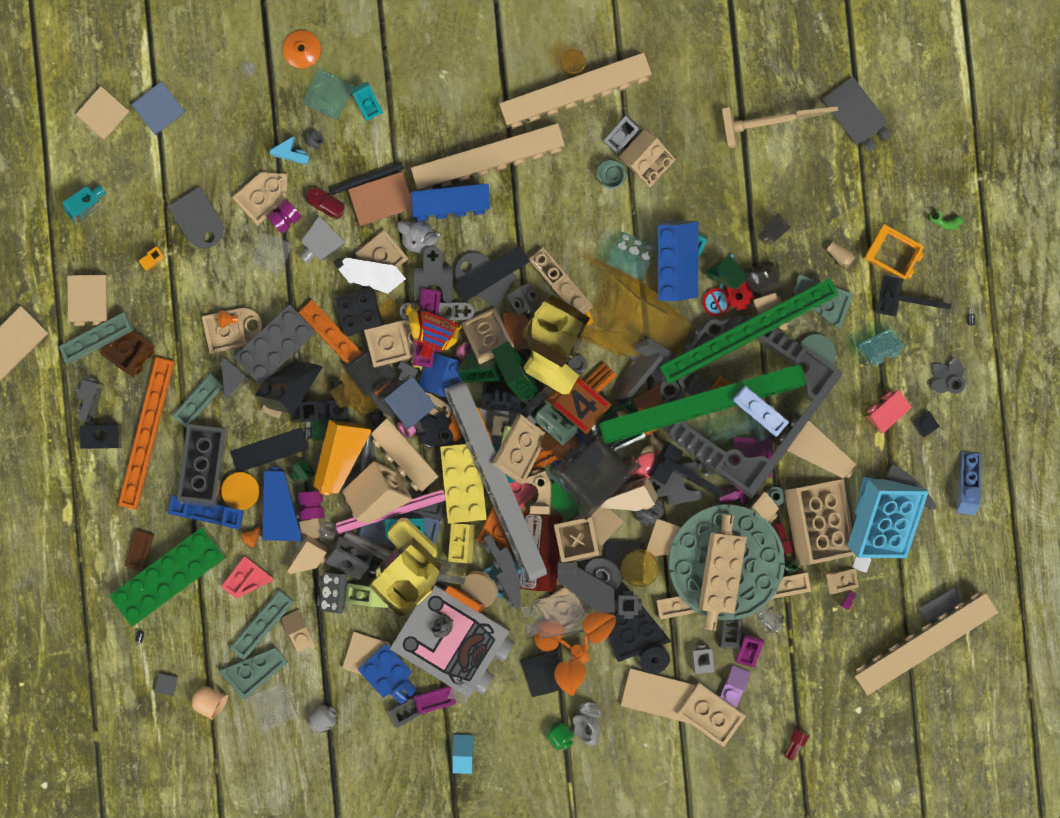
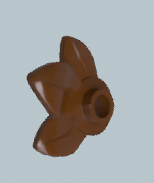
M548 433L543 437L541 447L543 451L552 450L558 459L564 460L567 458L570 448H579V439L574 435L562 445Z

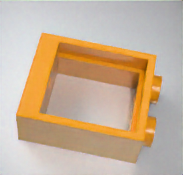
M883 224L863 259L892 276L905 281L907 278L910 279L915 271L913 268L916 261H921L925 252L922 251L923 245ZM887 235L915 250L903 273L874 258Z

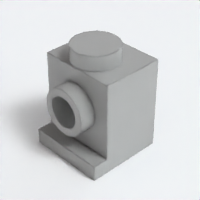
M707 645L696 646V650H692L694 673L715 672L712 648H707ZM701 655L706 656L704 662L699 661Z

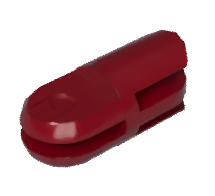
M316 187L307 191L306 200L311 206L334 219H340L343 216L344 204Z

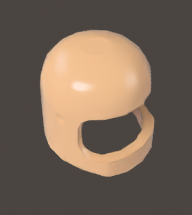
M202 686L193 695L192 708L213 720L224 708L228 695L216 692L209 686Z

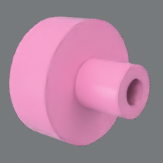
M466 342L459 345L456 349L457 354H455V358L463 362L472 351L471 345Z
M401 421L397 424L399 431L406 438H411L416 433L414 426L407 429Z

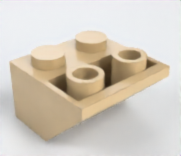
M645 129L619 156L620 160L648 187H651L676 160L658 138Z

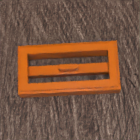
M603 362L584 382L599 393L617 375Z

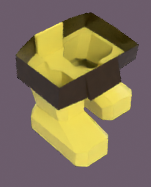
M551 295L539 305L533 314L535 315L534 318L529 320L522 333L524 339L528 341L529 349L532 350L524 370L527 374L561 394H569L579 375L565 363L570 357H574L582 343L583 331L590 317L556 296Z
M400 518L389 528L388 538L397 548L377 567V578L369 585L400 617L411 612L432 592L441 568V563L435 558L438 553L437 546L407 518Z

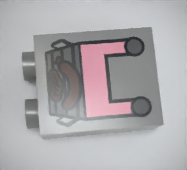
M435 584L432 592L415 607L390 650L468 698L474 690L483 695L495 676L487 671L493 658L495 657L504 662L515 642L507 638L510 629L485 613L476 612L445 592L446 589ZM441 615L449 616L453 622L452 631L443 638L433 636L434 634L431 631L434 627V621L440 619Z

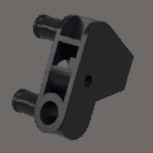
M331 381V401L308 402L304 396L295 412L291 414L292 423L349 419L348 399L344 398L343 381ZM339 404L344 408L341 415L334 412V408H337ZM306 406H314L315 415H309V418H307Z

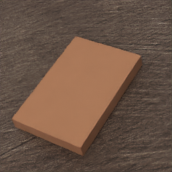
M403 172L348 189L360 226L411 210L410 193Z

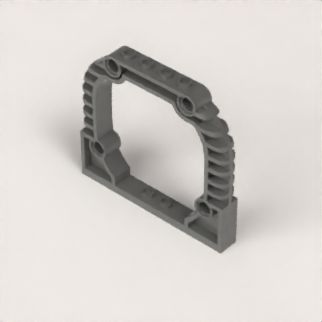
M735 316L727 318L722 322L717 319L710 320L704 328L702 326L699 327L695 333V340L693 343L689 341L683 351L687 353L755 316ZM716 327L720 332L714 335L710 333L709 329ZM775 329L756 340L792 366L803 365L806 368L804 375L807 384L804 387L806 398L811 401V404L800 418L796 417L790 425L792 430L789 434L787 432L783 434L779 440L781 445L770 460L764 456L747 458L737 449L725 452L693 430L685 421L665 427L670 437L679 446L712 468L716 474L751 499L843 373L806 346H801L779 329ZM690 374L670 385L665 377H662L661 381L663 383L660 387V397L663 400V404L684 398V382ZM668 387L673 388L675 393L667 395L664 390ZM735 456L738 458L739 463L733 465L729 462L728 458Z

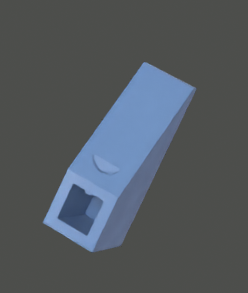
M962 452L957 491V513L976 515L980 507L981 454Z

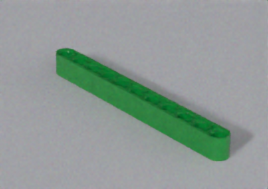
M796 365L600 423L599 427L604 443H612L738 406L732 398L744 385L762 399L805 386L807 381L802 366Z

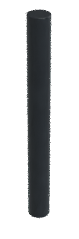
M398 162L331 187L330 191L334 195L402 170L404 167L402 162Z

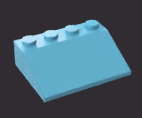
M868 479L847 546L858 558H907L929 491L885 479Z

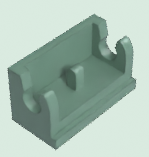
M549 402L537 412L535 421L560 444L564 445L577 433L578 427L576 425L572 427L552 409V404Z

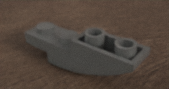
M490 534L483 538L485 540L483 546L488 554L492 552L495 557L492 561L496 568L503 571L496 575L498 578L496 583L501 591L505 590L508 596L505 599L509 606H514L517 609L521 603V586L516 564L508 547L500 550Z

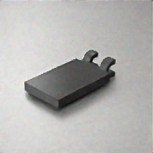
M851 77L822 99L827 108L838 107V111L831 112L855 145L857 146L859 143H862L868 153L877 147L870 138L878 133L881 139L886 141L892 135L883 126L887 123V120L854 77Z

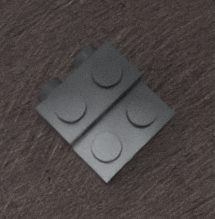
M85 376L82 383H78L76 388L77 398L84 400L83 403H80L77 414H79L78 419L92 422L104 386L99 384L100 380Z

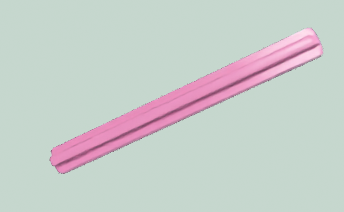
M439 490L413 498L407 504L370 524L445 501L444 490ZM353 517L337 522L336 529L338 533H343L368 525V523L357 521Z

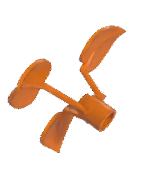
M594 612L584 619L582 625L584 632H586L584 635V646L576 644L572 647L561 639L565 634V628L557 621H545L534 628L535 643L542 651L549 652L555 650L559 642L570 649L571 656L574 659H569L568 662H560L554 673L557 684L569 695L573 696L585 679L586 668L583 664L590 659L588 638L594 644L604 641L614 628L616 622L614 615Z

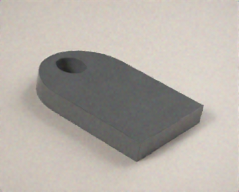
M201 187L168 206L183 233L194 246L207 249L214 247L222 239L224 233L222 220ZM208 232H212L215 236L211 243H207L204 240V236Z
M480 253L464 255L458 261L455 269L458 283L494 261ZM463 262L471 263V271L463 272L461 264ZM514 273L508 275L476 296L498 308L517 275Z

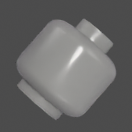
M320 705L309 713L308 724L314 732L325 733L336 725L337 713L331 706Z

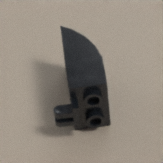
M520 354L523 358L526 357V354ZM502 374L500 381L483 383V410L520 412L521 399L510 389Z

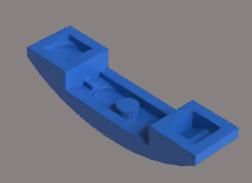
M172 495L168 514L240 530L244 511L218 505V508L180 504L177 501V496Z

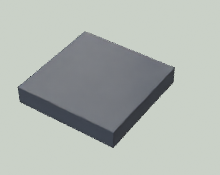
M162 81L131 104L155 135L185 113L184 109Z
M413 376L384 399L407 429L411 428L436 407Z

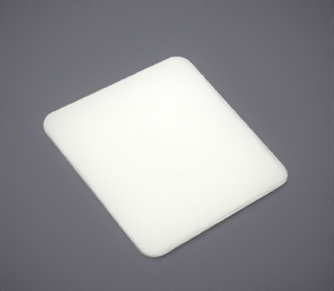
M856 556L853 568L866 573L871 558H858Z

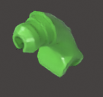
M935 209L938 213L937 217L933 218L930 213L928 215L933 223L943 229L958 230L957 228L964 222L961 216L945 221L942 219V214L938 209Z

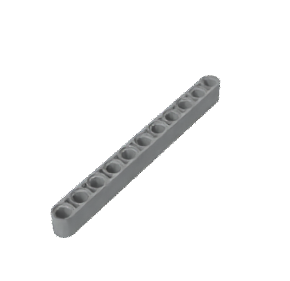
M464 381L445 388L447 400L525 579L531 582L546 575V567L504 472L492 464L497 454L467 385Z

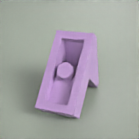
M732 665L720 697L737 708L743 691L745 692L750 672Z

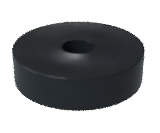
M654 643L645 646L640 651L638 660L645 672L657 674L668 667L670 656L663 645Z

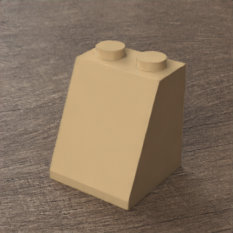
M372 462L342 491L346 503L353 511V517L357 521H363L368 524L412 500L398 471L377 462Z

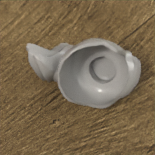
M582 703L579 708L580 714L573 717V732L586 745H596L599 740L600 726L598 718L601 715V708L596 703Z

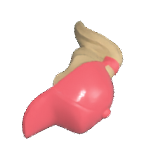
M653 433L649 435L650 445L646 446L641 454L634 459L633 463L623 470L622 476L624 481L636 476L639 478H652L648 474L664 447V444L655 438Z

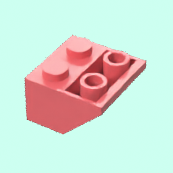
M889 390L881 397L883 401L880 404H873L867 410L869 414L865 417L881 434L912 408L900 390Z

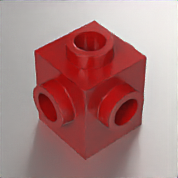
M746 282L736 290L727 287L728 293L725 294L727 305L731 304V308L736 307V311L746 309L747 304H750V299H753L751 288H747ZM736 293L742 294L741 300L735 298Z

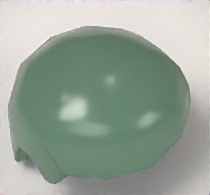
M610 159L603 161L598 166L596 176L604 187L615 189L626 181L627 171L620 161Z

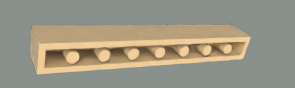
M641 53L499 103L507 128L515 129L522 126V122L528 120L530 123L540 120V116L545 114L548 116L559 113V109H572L577 106L576 103L582 101L584 104L594 101V97L599 95L606 97L613 94L612 91L619 88L622 91L630 88L632 83H645L649 81L648 78L651 77L652 73L645 54Z
M557 123L412 167L411 170L418 191L432 190L433 187L441 185V188L452 185V181L459 180V182L470 180V176L475 174L478 177L489 174L488 170H504L508 164L520 165L525 163V159L531 157L533 160L543 158V154L551 152V155L560 153L565 144L559 124Z
M985 591L974 593L970 596L971 600L966 603L960 602L953 607L955 610L951 613L945 612L937 617L938 621L933 624L931 622L921 627L922 631L918 634L912 633L905 637L906 641L902 644L896 643L888 648V653L884 655L882 653L878 654L869 665L863 664L859 666L854 675L867 696L998 614L999 612Z

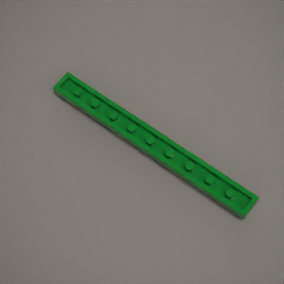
M829 278L660 366V370L670 385L838 297L839 293Z

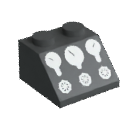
M323 572V576L320 575L319 587H322V595H318L317 606H321L320 611L339 614L345 612L348 574Z

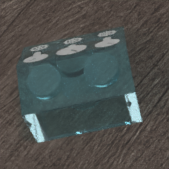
M621 232L607 267L642 282L657 246Z

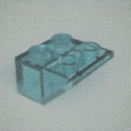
M893 328L856 345L865 366L871 365V367L885 362L883 358L887 356L890 359L902 354L901 349L905 348Z

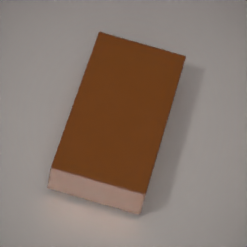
M135 529L125 567L139 571L145 569L154 534Z

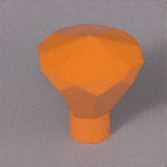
M220 310L217 317L219 327L225 328L231 323H238V315H230Z
M256 527L252 531L241 533L243 542L253 548L262 530Z

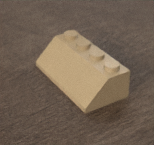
M386 419L371 433L373 436L371 441L378 448L382 446L386 451L384 453L386 458L391 463L395 461L399 467L396 469L403 477L407 475L412 480L409 483L416 491L420 489L423 492L440 477L389 419Z

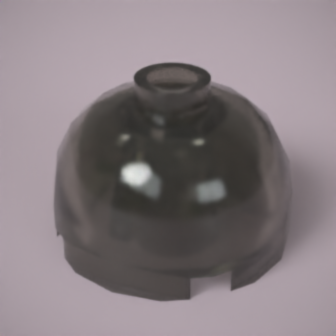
M758 262L752 264L753 268L747 269V266L743 267L742 270L747 275V288L753 292H758L759 295L768 294L769 290L775 288L779 282L780 270L778 263L774 266L773 262Z

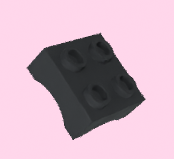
M373 288L335 298L345 336H352L364 330L384 325Z

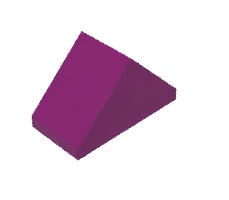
M743 633L736 663L755 667L764 640Z

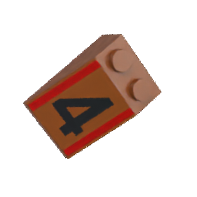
M579 377L569 394H561L549 387L553 392L546 399L548 403L550 402L557 411L585 434L592 429L611 406L607 400Z

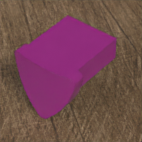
M733 485L721 489L723 490L721 495L717 494L721 504L728 503L739 498L742 506L747 504L743 492Z

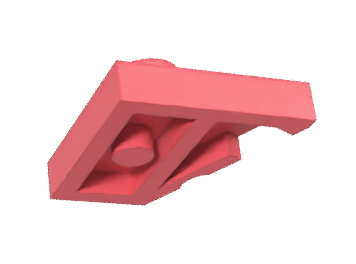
M244 556L221 587L233 597L238 598L273 581L274 578Z

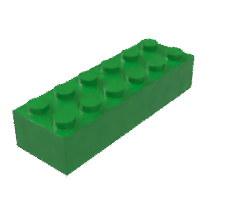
M201 527L109 595V597L130 626L133 627L225 560L227 556L206 527Z

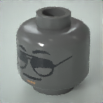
M657 499L655 505L650 509L636 511V515L639 518L638 522L646 527L648 525L654 526L657 519L660 520L664 514L663 504Z

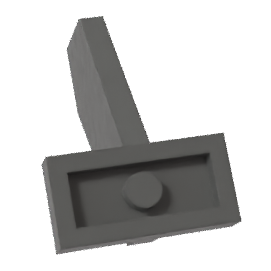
M650 338L637 342L635 350L641 353L642 356L619 378L615 400L620 402L631 398L658 365L662 366L675 359L676 354Z
M558 563V582L595 612L615 613L614 588L578 568L577 563Z

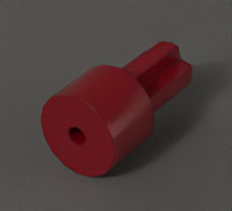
M774 524L772 527L781 540L784 554L793 552L791 541L787 540L784 524Z
M795 727L789 738L791 742L784 756L789 760H795L801 746L805 747L810 734L803 729Z

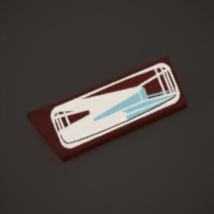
M524 512V519L528 523L527 526L546 567L547 574L528 582L521 571L519 574L521 589L556 592L559 547L554 525L562 523V515L530 514V512Z

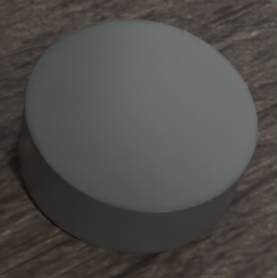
M574 355L573 358L569 359L568 366L577 374H581L587 368V361L581 355Z

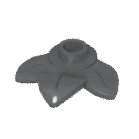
M953 358L948 366L934 364L933 374L936 380L931 383V387L939 393L949 391L950 393L957 394L963 391L965 381L962 378L964 368L961 362ZM953 381L958 382L957 388L952 387Z

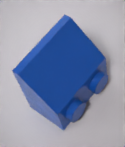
M434 353L432 367H423L418 384L424 391L446 397L445 388L462 381L458 368L463 362Z

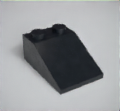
M294 360L266 378L255 396L268 409L293 414L323 367L313 363Z

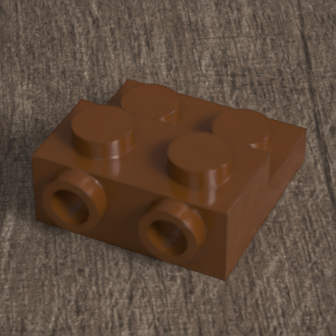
M133 330L107 344L100 354L125 373L134 377L142 372L145 360L150 359L154 355L155 345Z

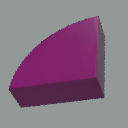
M849 590L840 606L849 610L853 604V599L856 597V593Z

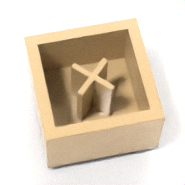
M588 517L554 525L562 563H573L603 556L595 518Z

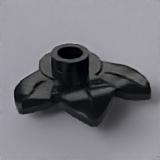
M438 413L436 419L433 417H423L421 424L426 433L421 435L418 441L427 447L449 445L453 441V433L449 429L450 422L448 418L442 413ZM442 433L447 435V439L442 438Z

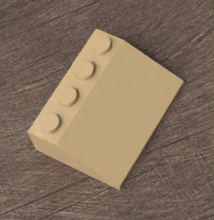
M844 479L784 490L798 566L855 555L847 546L853 528Z

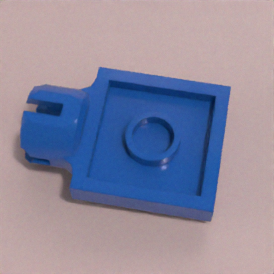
M387 643L358 669L383 698L387 695H392L398 703L402 704L408 700L402 689L410 697L416 691L415 686L408 679L412 671L394 651L390 650V646Z

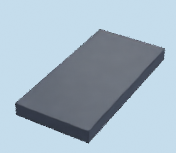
M409 512L388 518H425V536L436 544L441 520ZM385 519L360 527L358 536L379 545L397 548L391 540H386Z

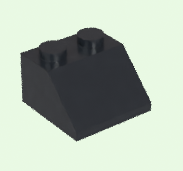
M557 649L520 661L532 697L561 690L554 676L555 669L561 662Z

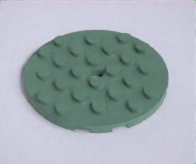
M714 505L695 513L679 528L669 552V572L672 583L682 600L696 612L707 616V611L698 608L710 533H718L720 531L722 514L734 515L733 535L745 536L747 539L735 613L721 612L718 614V620L741 619L762 609L776 594L784 575V550L775 529L758 513L739 505Z

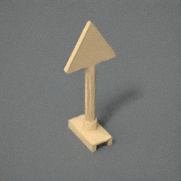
M838 107L796 111V113L748 121H734L731 108L722 109L729 148L737 147L736 132H742L744 129L788 122L797 118L803 120L838 111Z

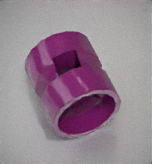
M284 199L278 205V210L273 209L266 215L282 235L290 228L291 223L295 224L302 218L300 213L287 199Z
M319 491L298 493V502L302 505L299 509L300 520L325 518L324 507L321 506L323 494L319 493Z

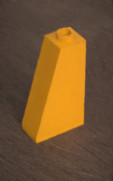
M329 420L313 484L319 490V493L324 495L339 493L366 443L371 429L363 424Z

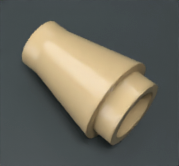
M834 241L827 248V251L841 267L848 268L856 258L852 251L838 245Z

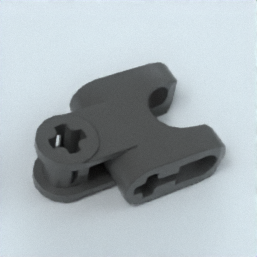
M435 246L428 247L424 251L423 267H414L415 303H419L421 289H427L432 285L441 288L443 300L446 303H452L453 268L452 266L443 267V254ZM431 251H435V254L439 255L438 258H435V261L428 258Z
M697 462L677 464L690 472L698 470ZM672 472L666 485L659 483L653 478L649 479L651 484L654 482L655 485H658V489L655 490L658 495L657 497L666 496L667 505L697 501L703 498L701 491L687 490L683 484L684 477L675 472Z

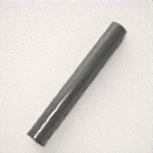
M371 433L362 448L359 475L368 467Z

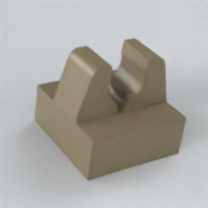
M502 416L489 417L488 421L493 422V428H487V432L492 435L503 436L504 427H510L511 418Z

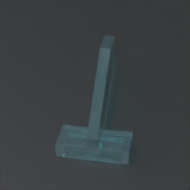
M747 413L750 421L715 434L708 440L714 445H719L752 430H755L759 442L776 436Z

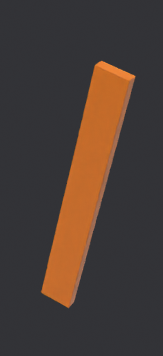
M155 357L118 506L138 510L175 361Z

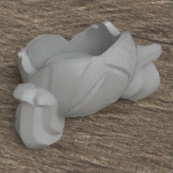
M399 221L397 224L398 231L402 233L403 245L412 252L423 253L429 246L436 244L440 237L439 233H434L432 227L423 221Z

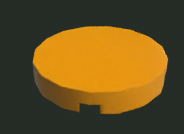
M237 472L228 476L223 482L221 488L222 498L229 507L246 510L258 501L260 486L252 475L245 472Z

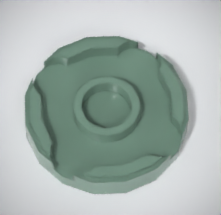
M813 334L800 342L801 346H806L827 362L833 364L836 350L828 337L821 334Z

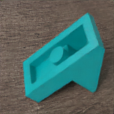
M368 81L351 89L366 121L383 113Z

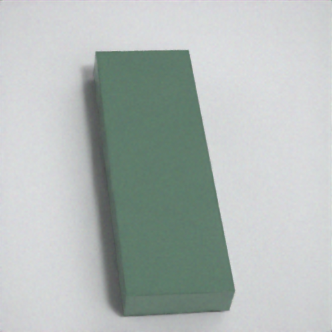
M210 373L172 416L187 429V424H192L223 389V383Z

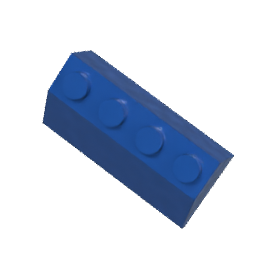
M489 184L413 191L410 194L412 219L417 218V222L427 221L428 217L436 216L438 220L446 219L447 215L454 214L455 217H465L466 213L474 212V215H484L485 211L490 209Z
M699 221L659 222L658 301H680L698 297Z

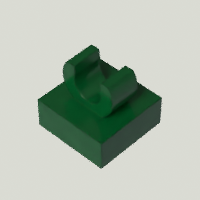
M303 459L292 466L295 472L290 475V478L293 482L299 479L305 482L314 476L315 473L306 460Z

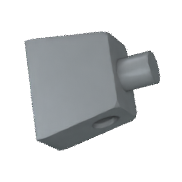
M319 216L301 242L307 248L299 256L307 264L315 256L322 262L347 243Z

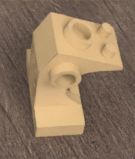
M541 469L530 472L531 477H527L524 482L536 486L539 493L538 500L530 506V514H550L552 509V482L546 471L542 472ZM539 479L544 480L545 484L543 486L539 485Z

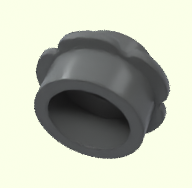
M312 131L307 133L306 142L309 147L319 149L320 145L324 143V138L320 132Z

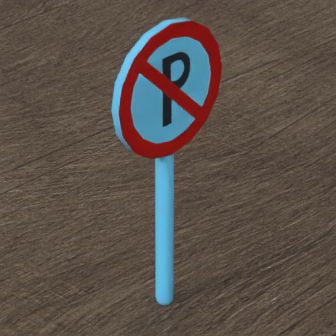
M720 284L719 288L710 289L703 297V308L711 316H722L730 308L731 304L727 305L725 294L727 292L723 290V284Z

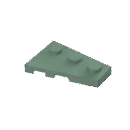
M799 274L792 293L798 295L821 282ZM836 288L839 293L838 297L813 310L838 330H841L853 294Z
M273 648L222 669L219 672L241 698L245 700L286 665L288 661L277 648Z

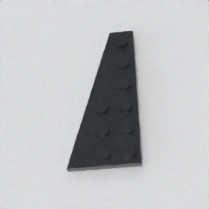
M595 558L580 561L583 571H585L586 565ZM622 580L619 587L614 591V599H618V595H622V591H630ZM630 601L624 602V607L629 608L631 606ZM643 606L642 611H638V615H634L632 619L622 618V615H618V611L607 613L616 617L614 628L608 637L618 662L639 655L640 651L649 644L665 645L672 642Z

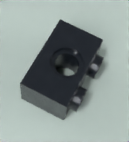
M105 421L104 425H97V422H85V426H80V449L122 448L121 425H116V421ZM102 429L105 432V438L100 441L97 439L96 434Z

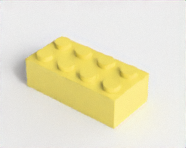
M467 444L440 447L448 524L487 520L483 481Z

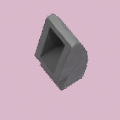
M894 464L889 465L884 476L885 479L923 488L915 478ZM928 494L924 506L935 510L936 505Z

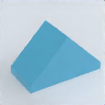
M454 734L453 773L472 774L473 735Z

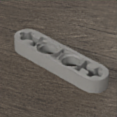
M419 303L403 304L399 310L400 317L403 320H409V317H406V314L402 311H404L409 304H411V308L414 309L416 305L419 306ZM469 303L439 304L438 316L448 321H466L474 315V308ZM445 306L449 307L452 311L449 317H444L441 314V309ZM454 306H458L457 310H463L465 306L471 313H468L467 317H464L463 313H457L458 317H454Z

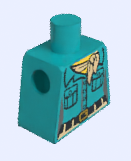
M100 185L92 190L86 186L62 202L63 210L76 225L100 206L98 199L104 196L106 192Z

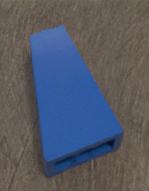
M269 467V471H264L263 540L303 541L286 472L281 471V467Z

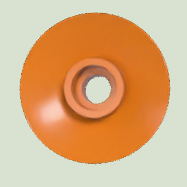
M295 31L285 39L283 44V55L286 61L296 68L303 69L314 65L321 54V45L318 38L309 31ZM298 46H305L304 51H298Z

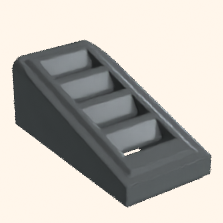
M742 618L723 620L720 648L740 649ZM727 623H734V624H738V627L726 626V625H727ZM726 631L737 632V635L726 634ZM725 639H734L736 643L725 642Z
M413 696L404 703H399L386 711L395 728L419 716ZM409 703L413 706L415 713H412L408 705ZM402 707L405 708V710H406V712H407V714H408L407 717H405V715H404V713H403V711H402V709H401ZM395 711L398 712V714H399V716H400V718H401L400 721H398V719H397V717H396V715H395V713H394Z

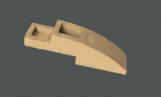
M544 247L529 259L561 300L583 314L593 308L590 301Z

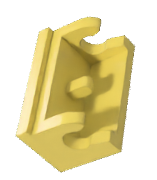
M451 523L448 562L472 563L475 525Z

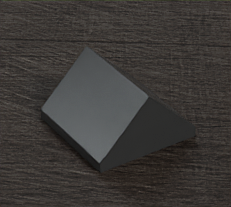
M221 359L224 398H233L250 377L230 360Z

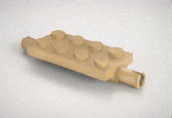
M722 514L720 531L718 533H710L698 608L707 611L704 629L708 630L717 629L718 614L721 612L735 613L747 537L733 535L732 527L735 516L730 514Z

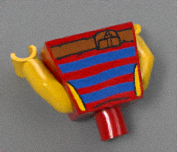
M409 304L405 309V313L409 316L414 343L422 346L419 357L430 360L433 351L443 352L457 343L459 330L462 328V325L454 323V320L451 322L427 311H422L418 314L417 312L420 307L416 305L412 309L411 304Z

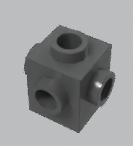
M530 282L507 295L518 316L524 312L527 315L537 309L535 306L542 302Z
M622 591V595H618V599H614L615 611H618V615H622L624 619H632L634 615H638V611H642V599H638V595H634V591ZM625 601L631 602L629 608L624 607Z

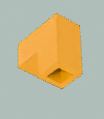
M156 246L147 252L148 255L140 259L139 262L145 271H148L165 260L166 256Z

